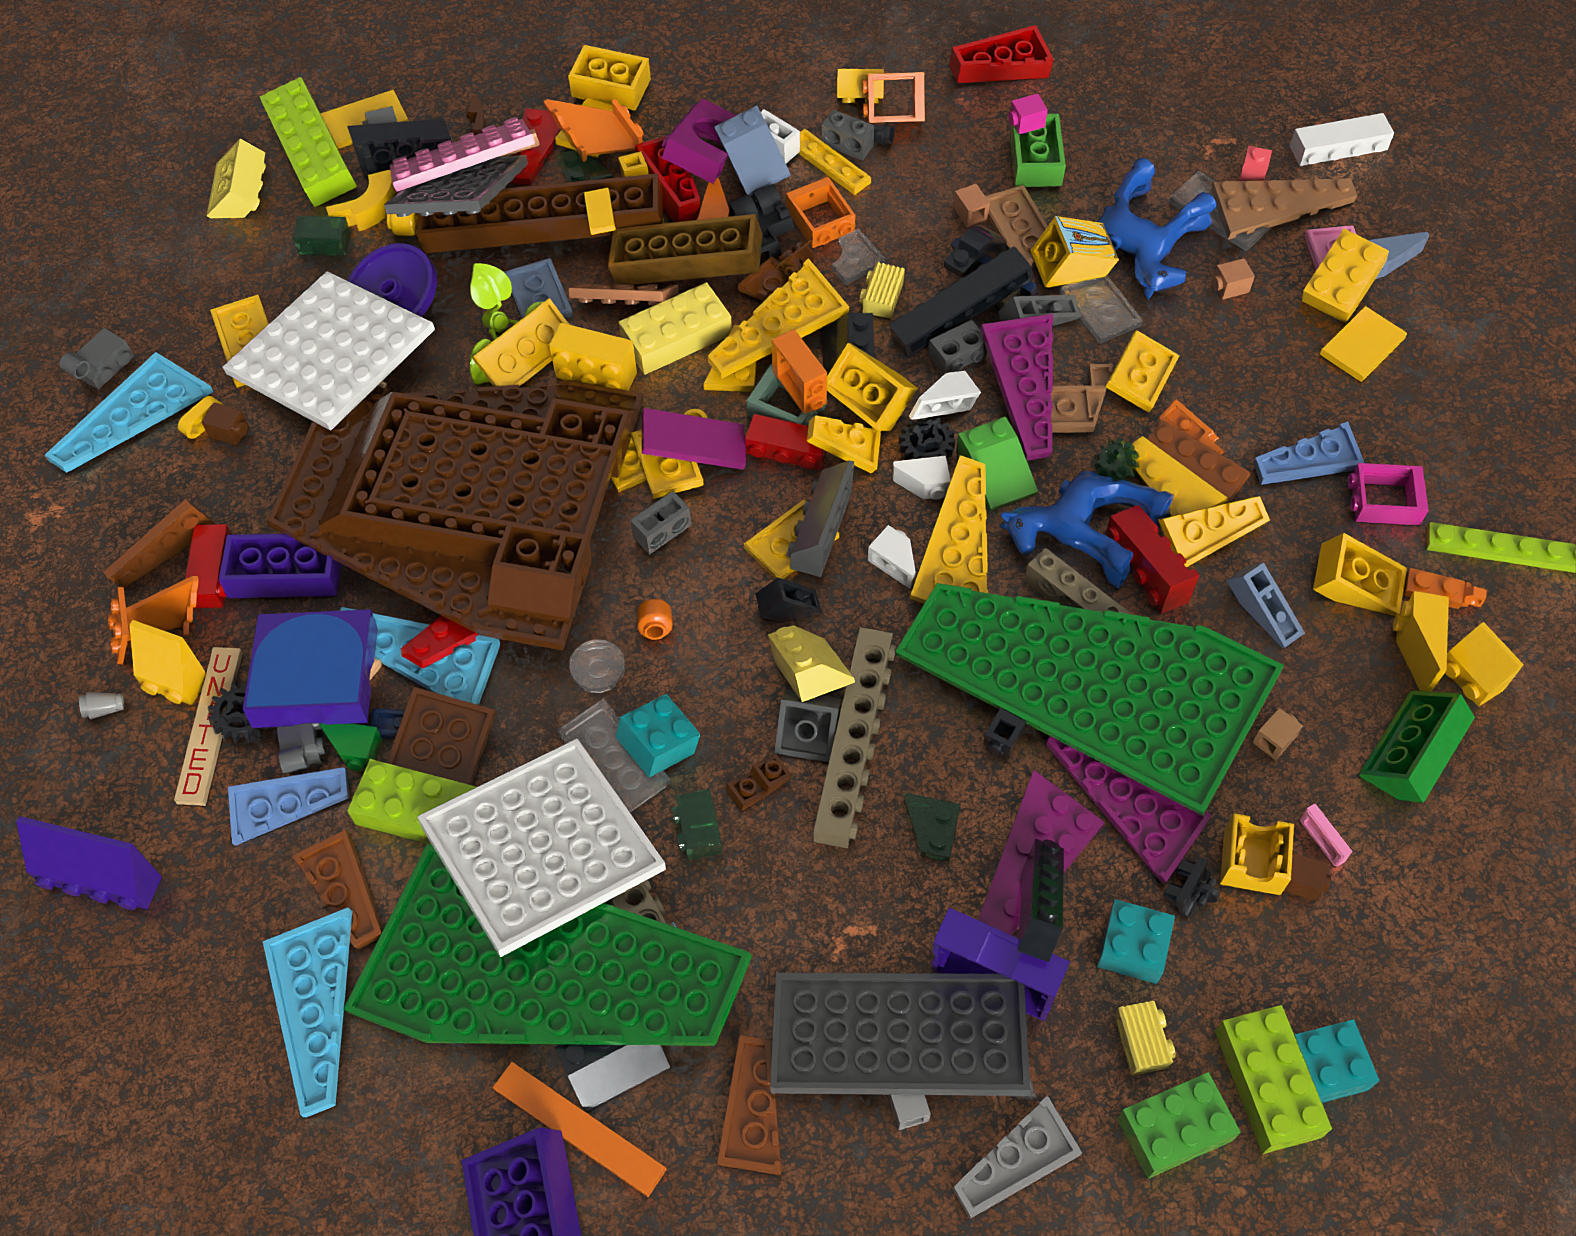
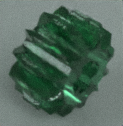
M1118 438L1116 442L1108 439L1107 447L1099 445L1102 452L1101 454L1094 455L1095 459L1098 460L1094 466L1099 471L1100 476L1111 477L1113 481L1126 480L1127 475L1135 477L1132 470L1133 468L1140 467L1136 461L1140 456L1131 442L1126 443L1124 439Z

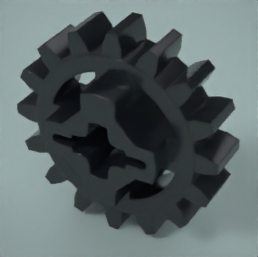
M927 417L926 420L922 418L917 419V422L908 420V427L902 426L901 434H899L900 453H905V460L938 456L952 457L956 441L954 439L955 432L954 430H949V423L942 425L941 418H937L935 421L931 417Z
M233 683L231 684V690L228 692L221 688L222 696H213L212 701L214 705L208 706L210 714L208 717L209 723L213 725L215 734L221 733L224 741L231 736L233 737L234 744H237L240 738H244L246 743H249L251 735L260 738L259 730L269 729V727L252 728L243 711L247 683H243L239 689Z

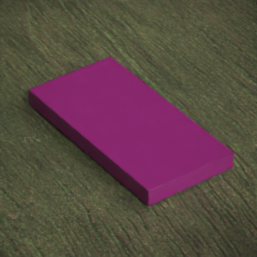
M643 408L641 414L642 454L744 470L746 466L744 424Z

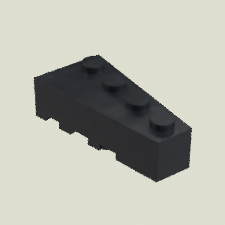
M444 119L347 126L364 180L368 179L370 174L390 170V165L394 164L393 160L406 156L408 159L416 156L415 152L428 148L431 151L437 149L438 144L451 141Z

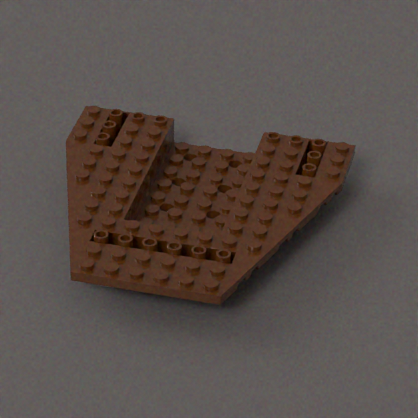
M559 381V385L547 386L546 383H536V387L519 388V385L480 387L477 388V391L465 392V389H454V393L447 394L428 391L414 393L391 392L384 397L383 395L372 396V399L362 400L331 431L314 421L312 422L268 517V524L271 528L293 537L294 540L312 547L325 556L332 557L333 560L481 636L563 651L592 562L590 539L610 478H619L632 437L631 432L634 431L643 403V393L573 381ZM410 482L418 483L414 487H405V485ZM462 491L470 492V494L465 497L457 496V494L461 493ZM515 500L523 501L519 506L510 505ZM568 509L576 511L575 514L570 516L563 514Z

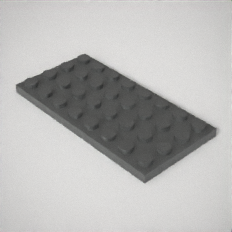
M776 973L771 1093L1030 1096L1025 987L1023 984L1001 974Z

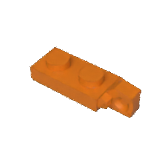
M1177 399L1158 418L1160 420L1163 419L1219 454L1223 455L1225 453L1215 444L1219 439L1215 432Z
M1410 568L1407 572L1404 595L1411 597L1413 592L1417 591L1449 597L1448 607L1459 609L1460 606L1468 607V605L1481 607L1486 600L1487 590L1471 586V583Z

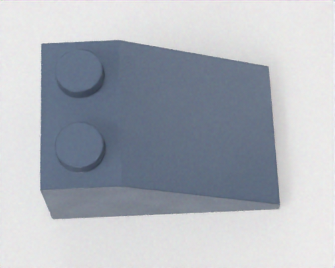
M758 106L715 126L724 151L728 153L727 157L747 195H752L755 191L791 176Z

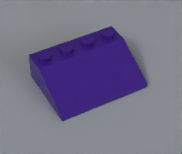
M21 816L18 817L16 823L26 872L36 880L35 884L48 890H52L53 887L62 888L63 892L79 897L81 893L90 895L91 899L100 903H107L108 900L114 901L120 907L128 910H135L136 907L148 909L162 876L132 843Z
M536 1128L461 1160L473 1236H581L562 1131Z

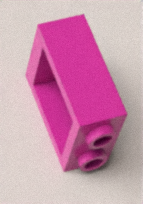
M1358 463L1354 472L1349 475L1348 487L1352 489L1353 493L1350 508L1351 511L1355 512L1356 522L1421 525L1428 513L1423 466ZM1365 484L1405 486L1407 506L1367 504Z

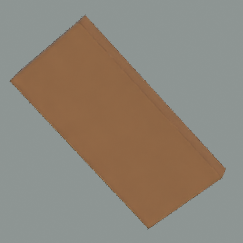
M1024 185L985 196L990 202L988 219L996 233L1006 240V250L1015 246L1031 266L1035 267L1036 263L1030 250L1048 225Z

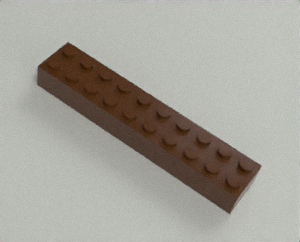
M658 174L502 189L497 196L489 201L490 203L485 205L479 213L467 214L466 211H458L452 215H444L443 212H435L429 216H420L418 213L416 235L424 253L612 236L613 231L591 235L584 192L603 188L609 189L615 228L663 224V193Z

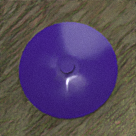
M397 243L383 246L368 254L354 268L348 282L422 317L434 298L437 287V274L431 260L419 248L409 244Z

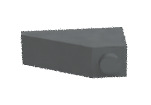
M1074 295L1015 296L998 311L1001 321L1053 314L1052 326L1082 317Z

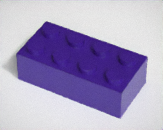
M287 534L227 535L219 581L228 598L337 596L341 563L333 560L328 555L325 556L312 547L294 540L293 537Z

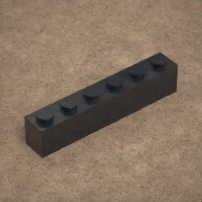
M1015 246L1001 252L995 259L987 264L980 265L976 271L958 279L949 288L939 291L925 303L918 304L914 310L896 318L889 325L892 339L909 359L928 347L931 339L966 323L1033 280L1031 264Z
M1035 838L1023 868L1017 949L1019 952L1047 962L1050 961L1063 929L1064 848H1061L1059 844L1051 840L1045 839L1042 841Z

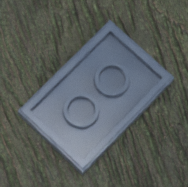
M551 258L504 272L510 279L512 296L521 319L525 317V312L532 303L544 302L549 298L565 319L573 317V311Z

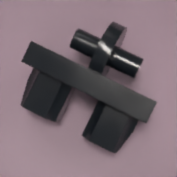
M1199 857L1196 863L1182 860L1177 869V877L1186 881L1184 886L1182 887L1171 882L1164 891L1165 900L1178 907L1180 916L1188 918L1196 904L1204 907L1206 902L1215 903L1220 897L1219 892L1214 888L1217 881L1210 878L1211 872L1207 869L1209 863L1207 859Z

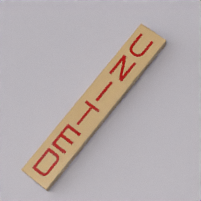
M213 647L174 799L177 804L206 806L222 741L221 733L215 734L213 725L209 723L208 717L210 714L208 706L214 705L212 701L213 696H222L221 688L228 692L231 690V684H236L243 655L240 648Z

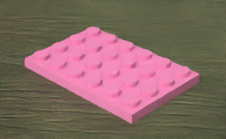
M517 117L504 121L505 125L496 128L495 125L483 128V133L462 135L460 141L451 143L450 140L437 145V149L431 151L428 148L415 152L416 156L408 159L406 156L393 160L394 164L390 165L393 185L396 192L535 144L533 136L523 119L518 120Z

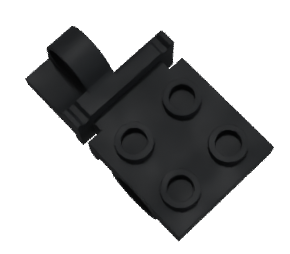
M774 184L755 191L752 195L746 194L727 202L731 216L756 214L762 231L761 253L765 252L768 259L771 256L778 259L782 253L776 237L789 232L791 229L793 230L794 225L789 210L782 203Z

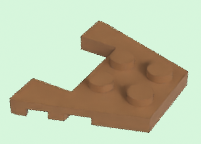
M1090 364L1088 369L1090 386H1053L1051 392V401H1053V410L1051 412L1052 433L1094 432L1107 389L1105 385L1111 376L1113 364Z

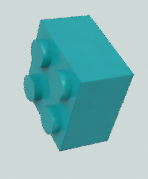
M664 694L621 716L615 737L648 778L693 755L700 733L670 697Z
M1114 899L1109 910L1097 967L1157 984L1164 973L1175 915Z
M1354 1019L1294 1035L1322 1103L1369 1091L1380 1081Z

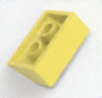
M239 139L216 163L207 217L244 218L251 210L255 211L260 202L258 193L263 185L261 176L266 167L264 151Z
M794 625L782 627L776 632L768 634L774 661L802 702L855 683L854 677L824 638Z

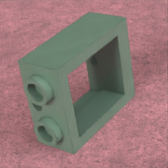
M772 364L746 400L747 416L753 418L754 414L806 426H809V420L815 415L817 416L818 413H822L827 405L826 400V404L819 410L811 411L805 415L802 412L797 417L767 404L778 386L784 388L774 375Z

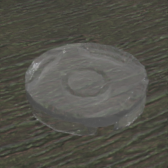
M591 640L575 649L570 658L569 669L573 681L585 691L602 693L614 688L617 685L616 683L623 678L626 664L622 651L614 643L606 640Z

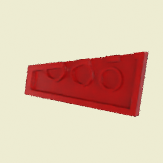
M525 109L523 121L529 130L535 129L540 144L512 155H526L528 165L509 183L531 185L544 165L543 160L552 152L555 137L561 129L558 128L552 115L547 110Z
M441 615L401 648V655L423 669L452 654L455 647L464 644L467 646L475 642L476 636L479 634Z

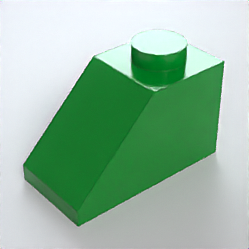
M319 724L327 739L349 769L363 771L366 769L370 759L377 761L383 740L377 727L357 724Z

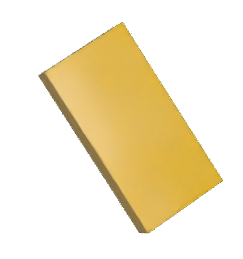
M603 188L584 192L591 235L616 230L609 189Z

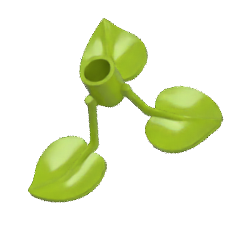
M474 263L470 283L471 298L477 306L489 309L483 314L482 322L489 329L488 332L492 335L493 340L497 338L496 331L501 332L507 328L508 324L514 325L518 322V320L508 319L505 313L497 311L502 306L501 301L508 299L512 293L511 282L508 276L500 269L488 264ZM539 301L532 303L527 308L525 316L529 314L531 311H533L535 308H537L543 302ZM482 339L477 342L471 352L470 374L475 384L490 382L471 358L492 342L488 339Z

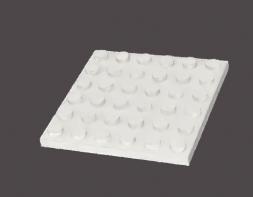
M327 271L241 351L232 357L223 366V369L227 375L331 431L420 345L435 328L432 322Z
M578 739L417 816L420 826L500 957L666 870L665 862Z

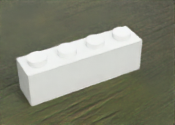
M1384 113L1297 128L1294 131L1290 148L1299 166L1388 150L1394 131Z

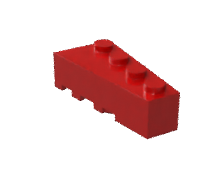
M1034 25L952 47L949 67L957 83L1049 78L1054 58L1037 26Z
M666 136L635 145V153L642 152L648 167V173L658 174L663 193V208L673 222L697 220L700 211V197L690 172L662 158L665 150L662 144Z
M1137 505L1110 516L1106 529L1107 537L1115 540L1123 548L1133 552L1129 565L1133 571L1137 584L1142 585L1146 591L1149 603L1157 608L1160 615L1189 603L1200 575L1195 569L1189 570L1184 565L1187 560L1181 553L1175 554L1172 551L1171 541L1166 535L1161 537L1158 535L1157 525L1145 511Z

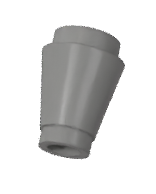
M86 692V695H80L79 707L82 718L89 717L91 720L124 710L123 694Z

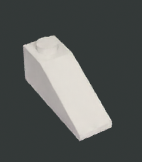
M966 371L945 373L919 397L909 417L911 420L970 411L981 392Z

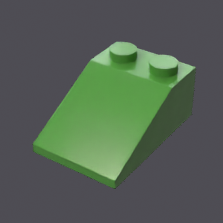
M1006 417L958 434L956 448L958 456L960 457L961 455L985 464V503L990 512L1038 494V489L1019 439Z

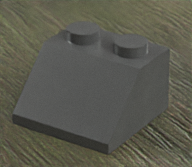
M786 689L781 699L774 753L829 762L839 721L842 698L820 695L802 702L794 690Z

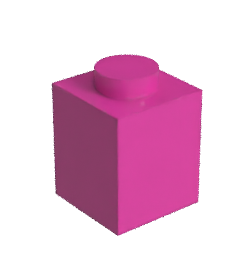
M1039 94L1012 100L1008 119L1010 125L1015 127L1018 134L1045 127L1048 109Z

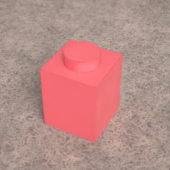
M1248 146L1239 181H1264L1272 150Z

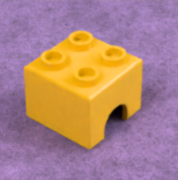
M1233 813L1224 829L1220 885L1281 895L1291 880L1294 824L1277 821L1273 826L1261 827L1251 824L1249 822L1250 816Z

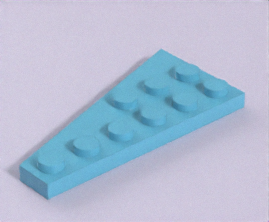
M155 352L53 446L45 456L49 462L67 473L213 393V390L204 381Z
M341 607L340 611L355 610V609H350V608ZM372 613L378 628L375 650L376 659L431 692L479 705L500 647L499 639L478 635L475 642L467 646L464 644L455 647L452 654L422 669L402 657L401 648L429 625Z
M349 908L263 941L300 1115L305 1118L336 1105L352 910Z

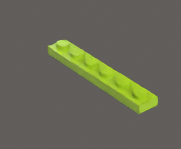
M1430 522L1426 528V550L1576 573V544Z

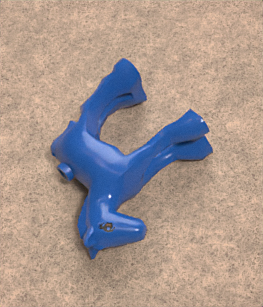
M1138 158L1132 165L1131 170L1125 174L1121 186L1115 192V204L1104 207L1103 215L1096 222L1104 224L1114 250L1120 249L1135 257V278H1137L1140 285L1144 286V294L1147 299H1150L1154 291L1165 290L1185 282L1186 271L1182 268L1162 265L1161 261L1171 252L1176 241L1184 233L1205 231L1211 225L1212 220L1209 213L1216 208L1217 203L1212 195L1201 192L1179 211L1170 222L1161 227L1150 220L1137 217L1131 213L1129 202L1132 198L1151 191V179L1155 174L1154 165L1149 160Z
M1082 471L1072 481L1064 480L1059 489L1061 496L1055 504L1048 507L1025 506L1011 512L1001 513V518L1005 522L1000 524V528L1008 530L1017 549L1025 556L1034 551L1037 532L1049 533L1061 544L1085 552L1096 559L1102 565L1108 583L1119 589L1130 571L1129 564L1133 557V552L1123 548L1115 540L1089 527L1094 509L1111 504H1121L1130 507L1139 505L1157 525L1159 532L1162 528L1158 519L1169 516V507L1174 494L1167 491L1160 492L1153 487L1137 485L1125 479L1113 481L1111 477L1100 476L1092 471Z

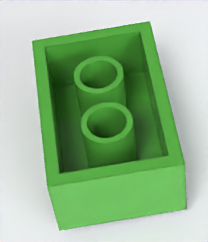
M1047 114L1044 128L1018 134L1015 127L1010 125L1009 139L1015 187L1024 185V187L1062 186L1066 164L1059 114Z
M1209 1072L1125 1108L1117 1118L1147 1179L1230 1143L1241 1133Z

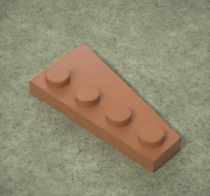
M577 284L569 288V298H578V302L581 303L593 302V299H601V303L606 304L616 303V300H624L625 304H639V301H648V305H657L679 294L678 284H669L664 289H658V284L638 286L637 289H634L633 284L615 285L614 289H611L610 284Z

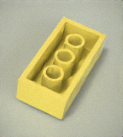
M706 282L619 321L621 338L633 341L635 361L643 374L646 375L726 338L732 330L731 315Z

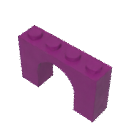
M702 98L697 105H692L688 115L684 114L680 125L676 124L671 135H666L662 147L665 148L662 158L713 184L722 173L728 153L708 144L699 137L720 143L715 126L737 115Z

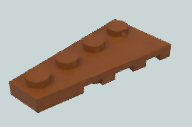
M771 256L760 265L759 272L751 273L738 284V291L765 301L777 288H782L789 281L790 276L786 275L781 265L774 269L780 262Z
M1163 419L1147 439L1225 495L1228 500L1226 503L1232 501L1250 477L1248 470Z
M185 499L103 573L110 581L125 588L191 545L193 530L196 525H216V523Z
M347 830L341 831L292 855L332 914L345 908L352 910L350 942L356 949L359 950L379 940L383 927L353 840Z
M739 1035L717 1160L718 1165L781 1175L775 1093H771L770 1090L771 1040Z

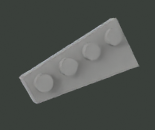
M1048 1095L953 1187V1191L969 1219L1081 1156L1080 1148Z

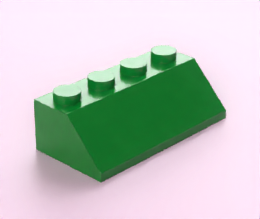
M1410 691L1359 772L1360 777L1398 800L1424 803L1475 718L1461 693Z

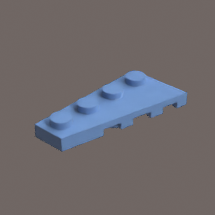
M1348 421L1331 431L1327 429L1319 432L1318 436L1308 440L1307 438L1301 439L1290 447L1283 446L1255 457L1253 462L1261 485L1354 471L1358 463H1365Z
M343 767L228 787L232 844L236 846L350 798L347 769Z

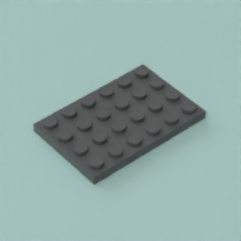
M498 156L401 190L385 204L386 213L396 214L397 217L409 216L412 213H419L420 216H429L435 212H443L444 215H452L458 211H466L467 214L479 213L485 205L490 203L489 201L497 196L528 165L527 156Z

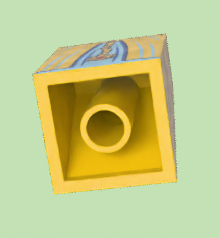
M1059 216L1053 218L1030 250L1045 287L1106 277L1119 260L1103 223Z

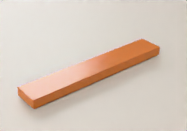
M513 1062L510 1063L493 1086L495 1092L548 1129L562 1131L564 1140L646 1197L650 1196L667 1170L665 1166Z

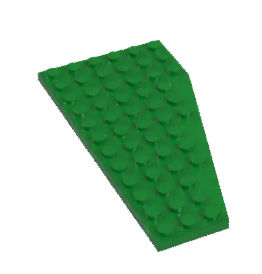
M937 583L895 651L896 656L999 710L1003 708L1026 720V724L1202 816L1284 667L1283 664L1205 626L1196 625V627L1150 620L1149 617L1107 610L1100 612L1060 605L1058 602L1027 597L1001 596L972 591L971 588Z
M427 843L343 1010L425 1043L715 1046L752 955L745 950L602 903L500 957L434 847Z

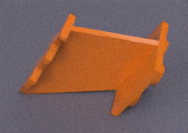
M549 99L543 101L556 125L564 132L569 143L577 150L583 162L587 161L588 155L624 151L635 152V145L644 143L642 140L644 133L638 123L634 124L632 122L628 109L625 105L621 106L616 99L612 100L613 111Z
M191 576L127 608L124 587L117 588L116 598H111V614H108V629L113 630L114 636L110 639L111 653H116L117 664H123L127 641L131 640L130 623L132 620L163 631L182 627L183 636H189V623L193 620V607H196L198 576Z

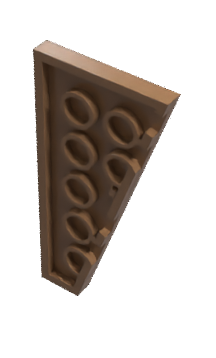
M1344 178L1213 182L1211 188L1228 240L1235 238L1236 234L1242 232L1246 234L1253 233L1256 228L1262 226L1270 228L1299 219L1300 215L1306 213L1309 215L1317 214L1319 209L1326 207L1333 209L1355 202L1357 197L1352 180Z

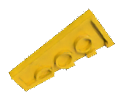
M1143 436L1121 451L1123 457L1147 487H1153L1160 492L1167 491L1174 494L1169 507L1170 516L1221 505L1228 501L1225 495Z
M1260 496L1158 519L1164 535L1171 541L1172 551L1175 554L1181 553L1187 561L1184 565L1187 567L1270 521Z

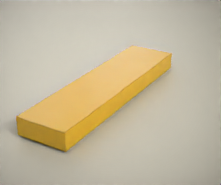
M806 129L800 131V152L798 154L842 187L856 195L871 183V177L815 135Z

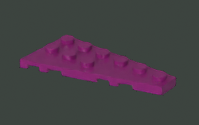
M1053 314L982 324L980 329L1013 428L1027 461L1050 457L1052 453Z
M1050 736L1046 746L1165 886L1212 815L1205 811L1202 816Z
M1033 770L978 918L979 921L1012 936L1019 928L1023 868L1035 838L1042 841L1045 839L1054 841L1061 848H1064L1065 873L1104 825L1103 820L1035 770Z

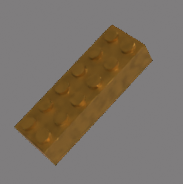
M756 214L616 228L612 235L608 268L616 285L757 273L760 268L762 231Z

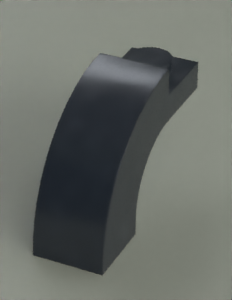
M983 225L973 226L959 238V245L944 260V267L961 278L966 277L986 255L995 259L1001 252L1005 251L1006 240Z

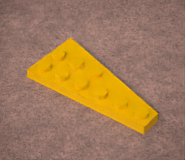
M808 258L803 263V267L797 273L794 272L782 288H777L753 311V316L748 321L744 320L731 337L727 336L708 355V362L722 379L771 354L772 339L793 329L802 338L849 313V306Z
M960 455L909 599L925 604L937 583L971 588L972 591L988 593L987 517L985 510L986 470L984 463Z

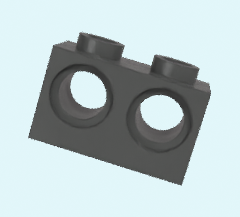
M832 110L822 124V141L838 152L863 161L873 147L874 125Z
M971 320L929 341L928 356L944 375L949 372H959L963 367L973 362L981 361L987 356V349L980 329Z
M674 491L670 492L630 520L633 538L650 555L691 526L690 508Z

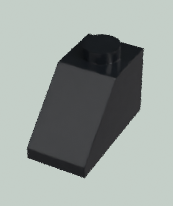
M778 577L755 593L760 616L779 623L818 616L822 613L815 589Z

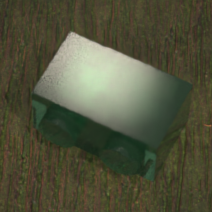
M297 216L293 241L298 254L347 255L351 232L346 217Z
M710 789L677 795V806L672 807L675 825L681 824L682 833L677 834L680 852H687L688 861L723 854Z

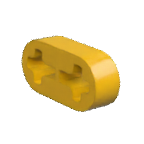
M206 396L180 419L178 430L190 439L197 438L205 431L201 422L213 403L223 404L213 396Z

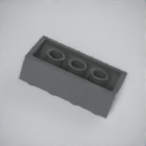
M849 460L823 469L819 480L814 479L811 487V494L813 496L811 500H806L803 509L804 520H799L796 526V541H791L788 547L787 557L790 558V569L819 577L822 576L852 493L853 461Z

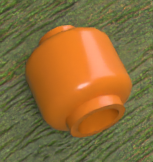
M649 599L638 606L636 619L637 628L641 635L652 640H658L670 633L673 619L671 607L667 602L660 599Z

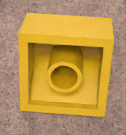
M837 69V98H842V103H855V98H865L864 103H867V94L862 92V80L866 79L867 74H884V69ZM884 80L873 81L874 103H878V99H883Z
M1483 622L1447 653L1445 674L1452 678L1461 687L1465 696L1479 707L1503 692L1524 664Z

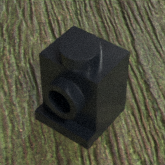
M1000 708L984 736L983 744L987 746V751L996 757H1001L1002 754L1009 757L1024 732L1026 720Z

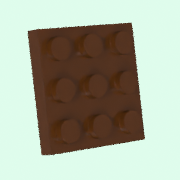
M413 687L386 763L472 785L496 711L495 709Z

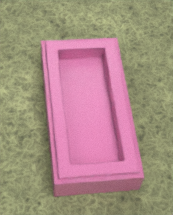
M1316 804L1311 805L1305 810L1299 819L1302 825L1335 867L1343 864L1353 851Z

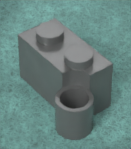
M103 328L76 354L73 352L65 353L60 359L59 366L76 379H82L99 390L122 367L127 365L134 355L124 339Z
M320 723L277 727L280 747L278 756L283 773L291 774L324 766L322 755L326 754V747L323 738H319L318 730L322 729L319 725Z

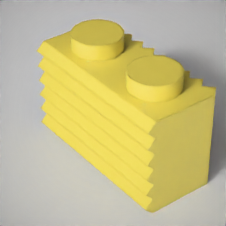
M877 262L874 270H869L866 279L868 287L867 289H862L859 303L863 304L862 313H873L875 316L892 319L904 283L905 269L903 267L899 268L898 266L895 267Z
M1153 1000L1119 1007L1114 1017L1131 1075L1135 1076L1169 1069L1173 1063L1172 1059L1176 1055L1171 1039L1166 1040L1163 1028H1166V1019L1162 1009H1157Z

